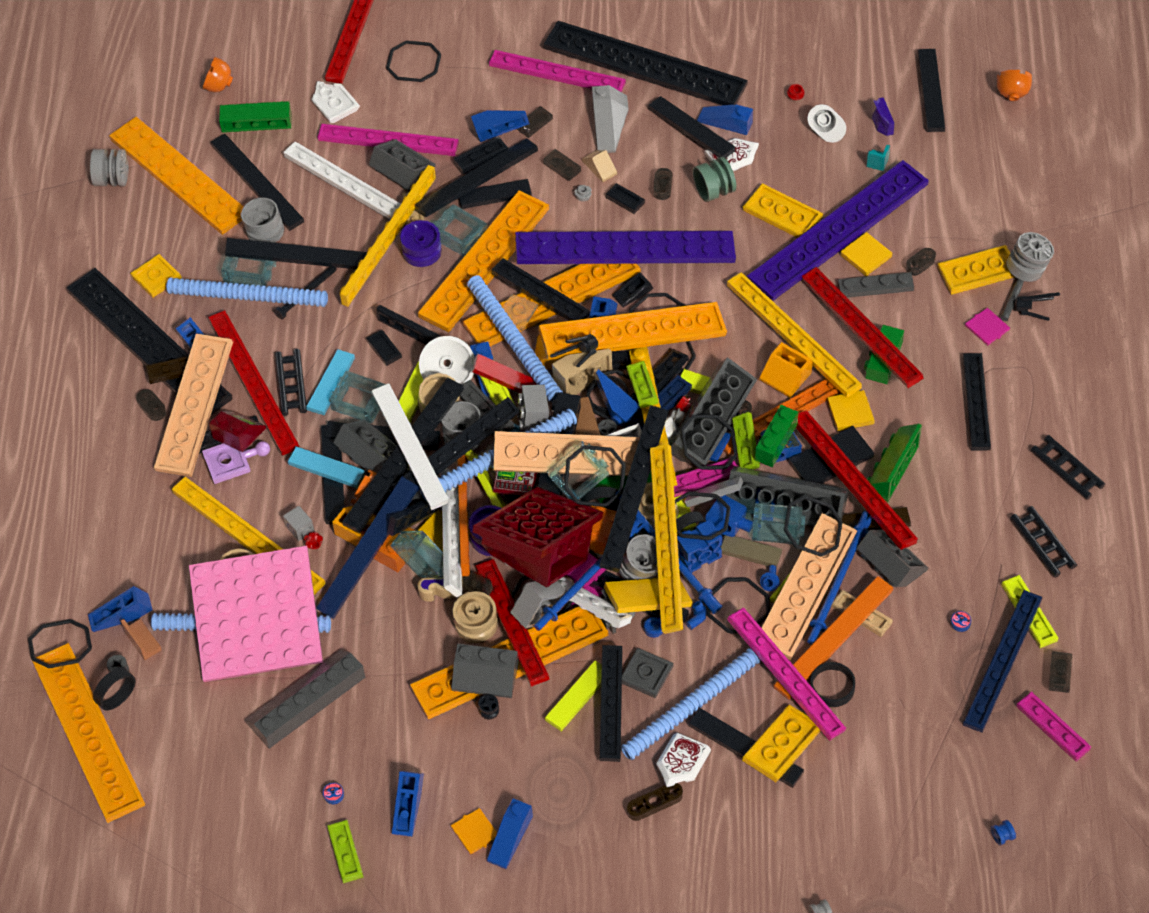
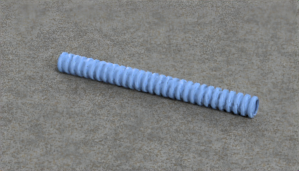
M473 276L467 282L468 288L473 292V295L485 312H487V315L499 332H501L502 336H504V339L536 384L545 385L547 399L550 403H553V400L557 399L558 393H563L562 390L557 386V383L548 373L547 369H545V366L542 365V362L518 328H516V325L513 324V321L501 304L496 300V297L493 296V293L481 276Z
M169 278L166 285L169 294L179 293L180 295L190 296L195 294V296L200 295L201 297L206 295V297L211 296L215 298L217 296V298L222 297L223 299L228 297V299L233 298L235 300H243L244 298V300L250 301L255 299V301L260 300L261 302L266 300V302L271 301L272 303L277 301V303L282 302L283 304L288 302V304L293 303L297 305L299 303V305L305 304V306L310 304L317 307L320 305L325 307L328 302L327 292H321L320 290L310 291L309 289L299 290L298 288L288 289L287 287L277 288L276 286L266 287L265 285L262 287L256 285L255 287L253 284L251 286L245 284L244 286V284L239 285L238 283L228 284L227 282L217 283L216 281L206 282L205 280L195 281L194 279L190 281L189 279L184 280L182 278L180 280L178 278Z
M568 408L566 412L562 411L561 415L557 414L556 417H551V420L547 419L545 423L542 422L540 426L536 425L535 428H530V431L526 430L525 433H560L561 429L565 430L567 427H571L572 424L575 425L577 418L574 412ZM490 449L488 453H483V456L479 455L477 459L473 458L472 462L468 461L467 464H462V467L458 466L457 470L452 469L451 473L447 472L446 475H441V478L438 477L445 493L446 490H452V487L456 488L457 484L462 485V482L468 481L467 479L471 480L473 476L477 477L478 473L482 474L484 470L492 469L494 450ZM420 489V493H421L422 497L424 498V500L426 501V499H425V497H424V495H423V493H422V491H421V489Z
M153 613L151 617L153 631L157 629L160 631L163 629L166 631L169 629L175 631V629L181 631V629L184 631L196 629L197 631L196 619L193 613L190 615L184 613V615L178 613V615L175 613L171 615L169 613L165 615L163 613L159 615ZM320 615V617H317L319 632L323 633V631H326V633H329L331 630V617L329 615H326V617Z
M748 648L746 652H743L741 656L739 655L727 667L725 666L723 670L718 671V674H714L713 678L711 677L708 681H705L704 685H700L699 689L696 688L689 696L684 697V700H680V704H675V707H671L670 711L667 710L655 722L653 721L651 726H646V730H641V733H637L636 737L633 736L631 741L628 740L626 744H623L621 749L624 755L630 760L635 759V756H639L640 752L643 753L645 749L653 745L654 741L657 742L659 737L662 738L664 734L669 733V730H673L674 726H678L684 719H687L688 715L691 716L693 711L696 712L703 704L708 703V700L710 701L712 697L717 696V693H721L722 689L725 690L727 686H730L731 682L734 683L736 678L739 679L741 675H744L746 671L748 672L755 664L760 663L761 659L752 649Z

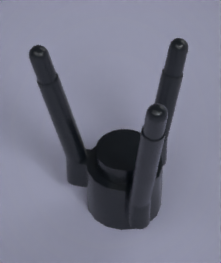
M1060 293L1017 296V311H1021V315L1049 321V317L1032 313L1028 310H1032V302L1053 300L1054 296H1060Z
M591 334L566 340V343H579L553 353L550 357L553 358L579 348L580 351L587 353L577 363L576 367H580L591 355L596 354L595 349L598 348V341Z

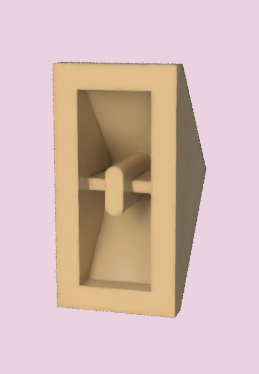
M596 150L582 158V162L602 182L617 175L607 150Z

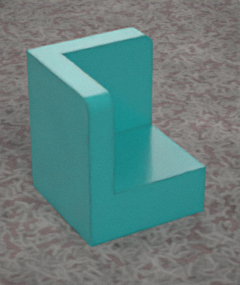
M886 145L884 152L873 149L869 151L867 167L884 171L889 159L890 145Z

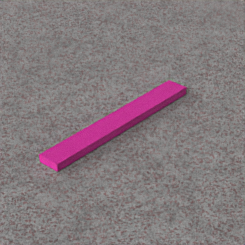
M494 50L489 61V66L589 89H592L594 86L610 85L622 92L626 83V79L498 50Z
M321 124L318 134V141L369 147L397 139L416 152L456 156L459 144L458 139L330 124Z
M744 607L728 617V622L829 741L846 730L844 724Z

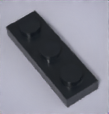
M498 136L453 158L454 164L462 174H465L506 151L508 147Z

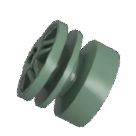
M721 156L716 160H711L710 166L707 163H703L693 168V179L696 188L705 202L717 199L719 193L725 196L736 191L735 175L725 157Z

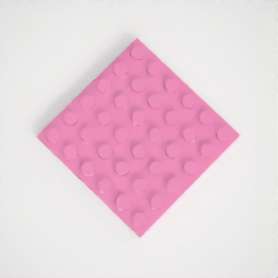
M307 546L189 565L204 682L323 663Z

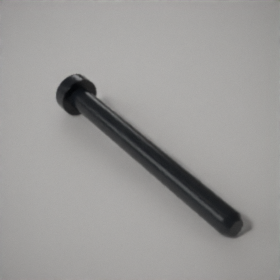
M329 267L306 286L304 290L309 289L311 291L316 289L336 272L337 267ZM287 302L283 307H277L274 312L279 319L283 320L287 316L286 313L295 305L293 303L288 304Z

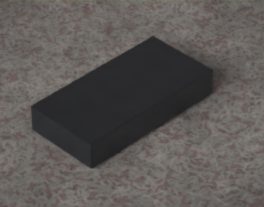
M617 183L606 193V199L633 214L645 204L644 198Z
M383 330L366 338L367 343L386 366L402 358L400 351Z

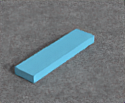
M337 349L306 406L308 411L325 415L355 359L354 354Z
M299 447L295 448L288 460L290 466L357 489L366 474L363 469Z

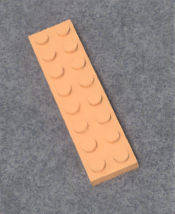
M202 334L195 335L154 466L155 471L192 477L232 348V339Z
M495 431L493 471L565 474L567 458L581 446L588 445L614 449L625 462V476H628L640 437ZM584 449L570 461L569 474L621 476L622 465L610 451Z
M822 513L804 547L822 553L835 546L838 521ZM842 524L839 547L823 557L802 551L762 626L764 632L787 659H792L857 533L856 529Z

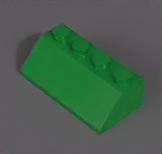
M919 423L899 427L896 434L893 433L891 435L889 447L884 448L881 454V461H877L874 466V474L872 477L869 476L867 478L887 503L919 448L922 425Z

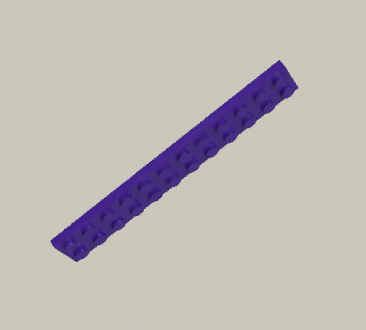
M902 160L747 275V278L774 301L801 281L804 274L815 267L821 266L925 188L929 180Z
M733 231L515 233L517 264L735 263L736 261Z

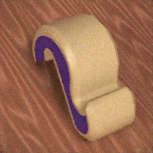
M444 577L422 578L418 582L419 596L424 601H434V595L443 599L455 597L444 588Z

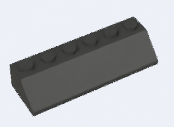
M728 357L719 363L670 442L672 455L682 462L693 464L684 456L680 433L683 424L692 415H718L730 425L733 421L732 418L738 413L756 383L757 378ZM693 419L684 429L688 455L701 466H706L728 428L718 419Z
M365 419L343 424L334 441V444L339 447L341 452L349 455L356 464L366 469V472L370 469L376 473L379 472L397 447L395 443ZM408 466V468L405 470V472L402 474L401 477H403L404 475H406L408 472L411 471V469H410L409 466ZM420 489L417 491V493L409 503L408 507L424 499L420 493Z
M736 466L730 472L729 480L741 476L743 484L739 491L727 494V496L746 506L747 513L754 514L757 511L755 510L756 494L758 488H760L761 491L758 493V515H771L773 518L785 520L788 504L802 496H809L831 504L840 519L842 520L849 489ZM775 499L774 513H770L771 502ZM804 499L791 507L789 521L815 526L822 513L835 520L837 519L829 507Z
M340 649L244 721L270 749L366 678L363 665L352 653Z

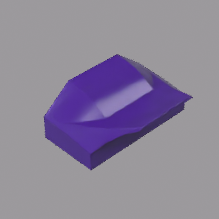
M884 97L878 98V100H874L876 106L872 115L874 125L878 132L886 136L893 135L894 120Z

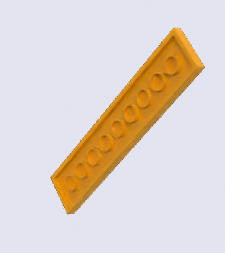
M134 117L109 135L110 140L120 149H125L127 155L221 235L242 221L241 212L244 206L138 117Z
M519 190L418 312V317L449 333L476 300L473 292L467 286L468 280L473 276L479 275L485 284L488 285L495 277L491 269L502 258L508 261L516 251L515 233L531 232L549 210V204Z
M580 264L544 283L575 302L580 303L634 277L641 272V269L637 264ZM524 293L499 303L513 321V324L516 325L519 332L557 314ZM485 311L463 321V326L476 344L489 342L491 347L505 340Z
M717 302L539 325L538 328L547 360L584 353L577 348L562 355L550 357L553 353L579 343H566V340L583 337L588 334L594 335L598 341L596 351L610 349L611 351L724 337L727 334Z
M579 606L559 615L558 620L555 622L550 620L540 631L536 630L535 627L528 630L544 666L608 636V630L601 619ZM509 639L490 647L513 650ZM520 663L518 664L516 679L525 675ZM454 664L410 684L411 690L428 720L482 695L452 691Z
M69 643L36 657L48 664L76 659ZM32 661L106 822L109 823L145 806V802L99 705L93 700V693L79 663L47 668Z

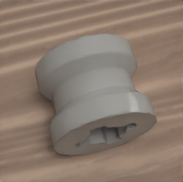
M826 899L821 900L817 905H809L810 913H832Z

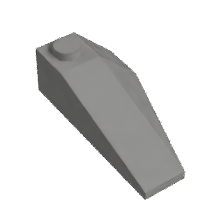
M610 85L592 87V101L597 149L607 150V153H615L622 128L625 124V118L629 111L627 95Z

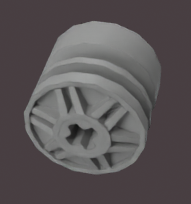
M93 149L90 160V173L94 186H107L109 178L112 186H117V184L119 186H126L129 164L125 149H119L118 152L116 149H112L110 156L106 149Z
M256 198L245 204L241 212V218L249 240L273 243L279 241L284 234L285 228L277 204L268 198Z
M1023 233L1019 236L1006 261L1007 268L1011 274L1022 281H1037L1041 278L1053 257L1054 247L1046 237L1038 233Z
M460 401L452 405L441 421L445 444L481 418L480 410L474 404ZM480 442L478 445H476V446H475L473 449H471V450L476 449L482 442Z
M647 534L638 535L627 544L619 573L625 580L651 579L658 573L656 538Z

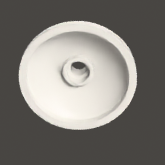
M453 336L437 337L430 341L421 352L419 359L420 373L423 379L432 374H447L463 385L473 377L472 369L475 357L471 348L463 340ZM444 360H450L451 364L449 366H445L443 363Z

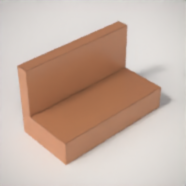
M124 619L121 620L125 634L144 660L162 650L141 619L131 625H128Z

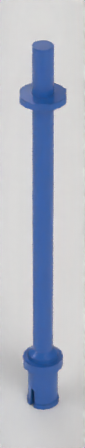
M638 510L636 518L644 523L646 532L656 538L655 529ZM679 559V571L698 592V599L701 602L703 601L713 614L717 613L723 607L722 604L712 595V590L704 588Z
M867 511L861 513L858 524L854 526L857 533L848 548L817 620L812 619L810 621L813 629L807 642L811 645L817 640L820 631H826L825 619L861 538L865 537L869 532L868 527L873 517L871 515L867 517L869 514Z
M635 518L628 542L644 528V523L638 518ZM602 556L551 608L547 606L543 608L544 615L534 625L536 630L540 631L550 620L554 622L558 620L557 613L600 569Z

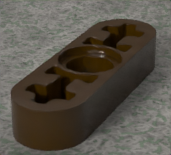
M678 783L670 787L664 785L631 800L627 805L628 817L631 820L639 821L679 803L683 798L682 786ZM670 790L677 792V796L670 794ZM657 797L661 800V803L653 806L649 803V800ZM633 807L640 809V812L633 811Z

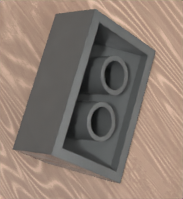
M397 139L374 146L369 163L377 172L383 173L390 180L399 183L407 190H411L412 185L418 181L420 173L428 165L436 166L435 163Z
M869 530L857 547L861 552V556L865 560L870 561L877 572L884 574L888 578V582L894 587L908 586L929 569L908 548L900 550L884 530Z
M457 644L453 667L452 691L482 695L491 694L497 697L512 698L519 664L518 651Z

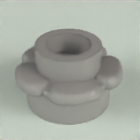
M580 185L575 189L574 194L579 201L584 202L590 199L592 189L589 186Z
M680 408L677 411L673 410L670 417L675 425H680L685 412L680 411Z

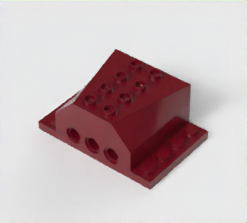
M536 487L473 525V533L482 537L481 544L490 555L547 588L588 560L592 527L603 519L604 512L587 505H579L574 500Z

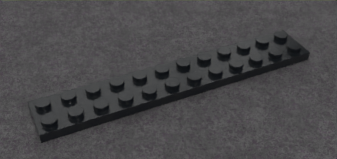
M559 20L544 42V49L720 105L737 104L748 85V80Z
M96 268L67 287V292L145 366L189 356L187 352ZM182 377L163 381V383L177 395ZM221 384L211 415L233 399L232 394Z

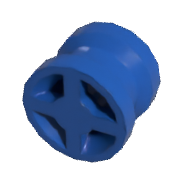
M1009 820L1002 821L1001 825L991 826L992 836L999 846L1005 844L1007 840L1012 841L1016 839L1015 830Z

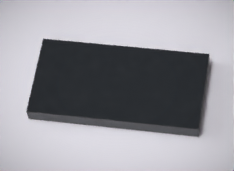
M854 426L831 437L855 466L874 457L875 453ZM813 447L789 459V464L801 480L823 484L837 476Z

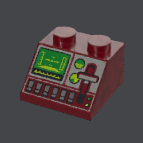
M221 411L209 423L213 439L240 452H243L266 429L265 425L238 412Z
M496 471L493 492L523 496L534 489L535 482L538 483L537 473Z

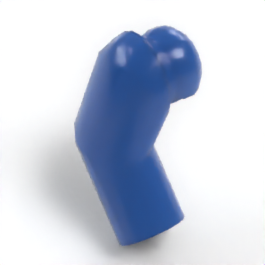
M696 601L693 604V617L686 622L690 630L706 619V607L701 601Z

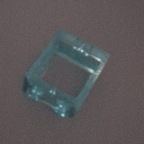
M454 204L449 209H446L443 215L433 223L439 229L441 244L462 256L468 253L488 228L486 222ZM454 219L473 228L463 240L444 230Z
M226 256L221 269L223 281L244 285L249 284L250 286L253 284L255 287L256 285L266 286L268 281H271L272 268L276 266L277 261L249 259L265 262L262 274L235 271L239 257Z
M345 371L344 375L338 379L337 387L329 395L331 410L359 420L365 419L372 424L380 411L373 395L365 409L344 402L342 399L349 387L372 394V390L386 384Z
M583 441L547 470L548 476L571 500L573 499L564 489L565 479L558 471L566 465V460L581 446L586 445ZM584 449L583 451L600 470L576 490L568 484V488L578 500L609 475L607 469L609 465L602 457L600 459L596 457V450Z
M755 503L752 540L792 544L784 532L788 506ZM792 506L788 531L797 545H799L800 537H804L806 515H802V507Z
M401 531L390 545L420 578L444 576L443 552L423 531Z

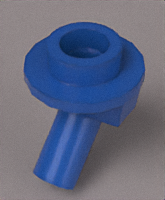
M770 565L769 571L764 573L760 579V584L766 591H775L780 584L779 576L776 575L777 567L774 565Z

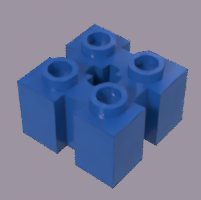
M711 520L698 523L693 531L685 530L681 533L711 536L718 532ZM721 534L712 540L689 539L677 536L678 557L691 573L700 569L701 565L705 563L710 564L722 558V549L720 547L722 546Z

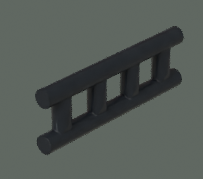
M294 349L292 356L282 357V352H275L282 415L287 416L289 414L288 409L299 408L300 413H306L307 404L300 350ZM294 363L295 370L284 372L283 364ZM296 378L297 385L286 387L285 379ZM298 393V401L287 402L286 394Z
M1047 435L1044 439L1048 444L1041 449L1035 445L1030 450L1086 500L1092 496L1089 492L1091 488L1096 485L1102 489L1106 484L1050 435ZM1053 449L1062 455L1055 461L1046 455ZM1067 461L1075 467L1069 473L1060 467ZM1081 473L1089 479L1084 485H1081L1074 479Z
M1033 506L1027 508L1029 515L1021 519L1017 514L1010 517L1011 521L1055 578L1061 574L1058 570L1059 568L1068 565L1071 569H1074L1077 566V563ZM1035 521L1040 529L1030 533L1025 525ZM1045 535L1051 544L1042 548L1036 539ZM1057 550L1062 558L1052 562L1047 554Z

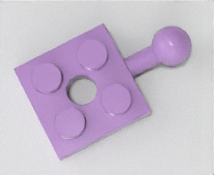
M261 441L256 444L255 448L240 452L226 444H220L203 450L202 453L214 484L251 472L246 458L255 455L266 456L270 452V446L267 442ZM224 459H231L228 464L221 463Z

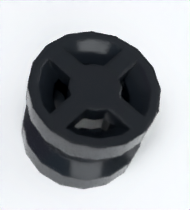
M486 694L479 699L478 705L481 717L487 720L496 718L499 714L498 699L491 694Z

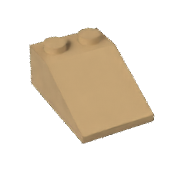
M610 349L598 350L596 354L591 355L580 367H576V365L587 354L586 352L560 358L552 364L553 379L564 394L577 395L588 388L589 384L595 379L598 369L601 372L612 370V351Z

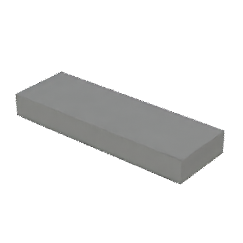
M739 476L694 492L717 494L721 497L739 491L743 480ZM689 495L685 499V504L687 507H691L715 498Z

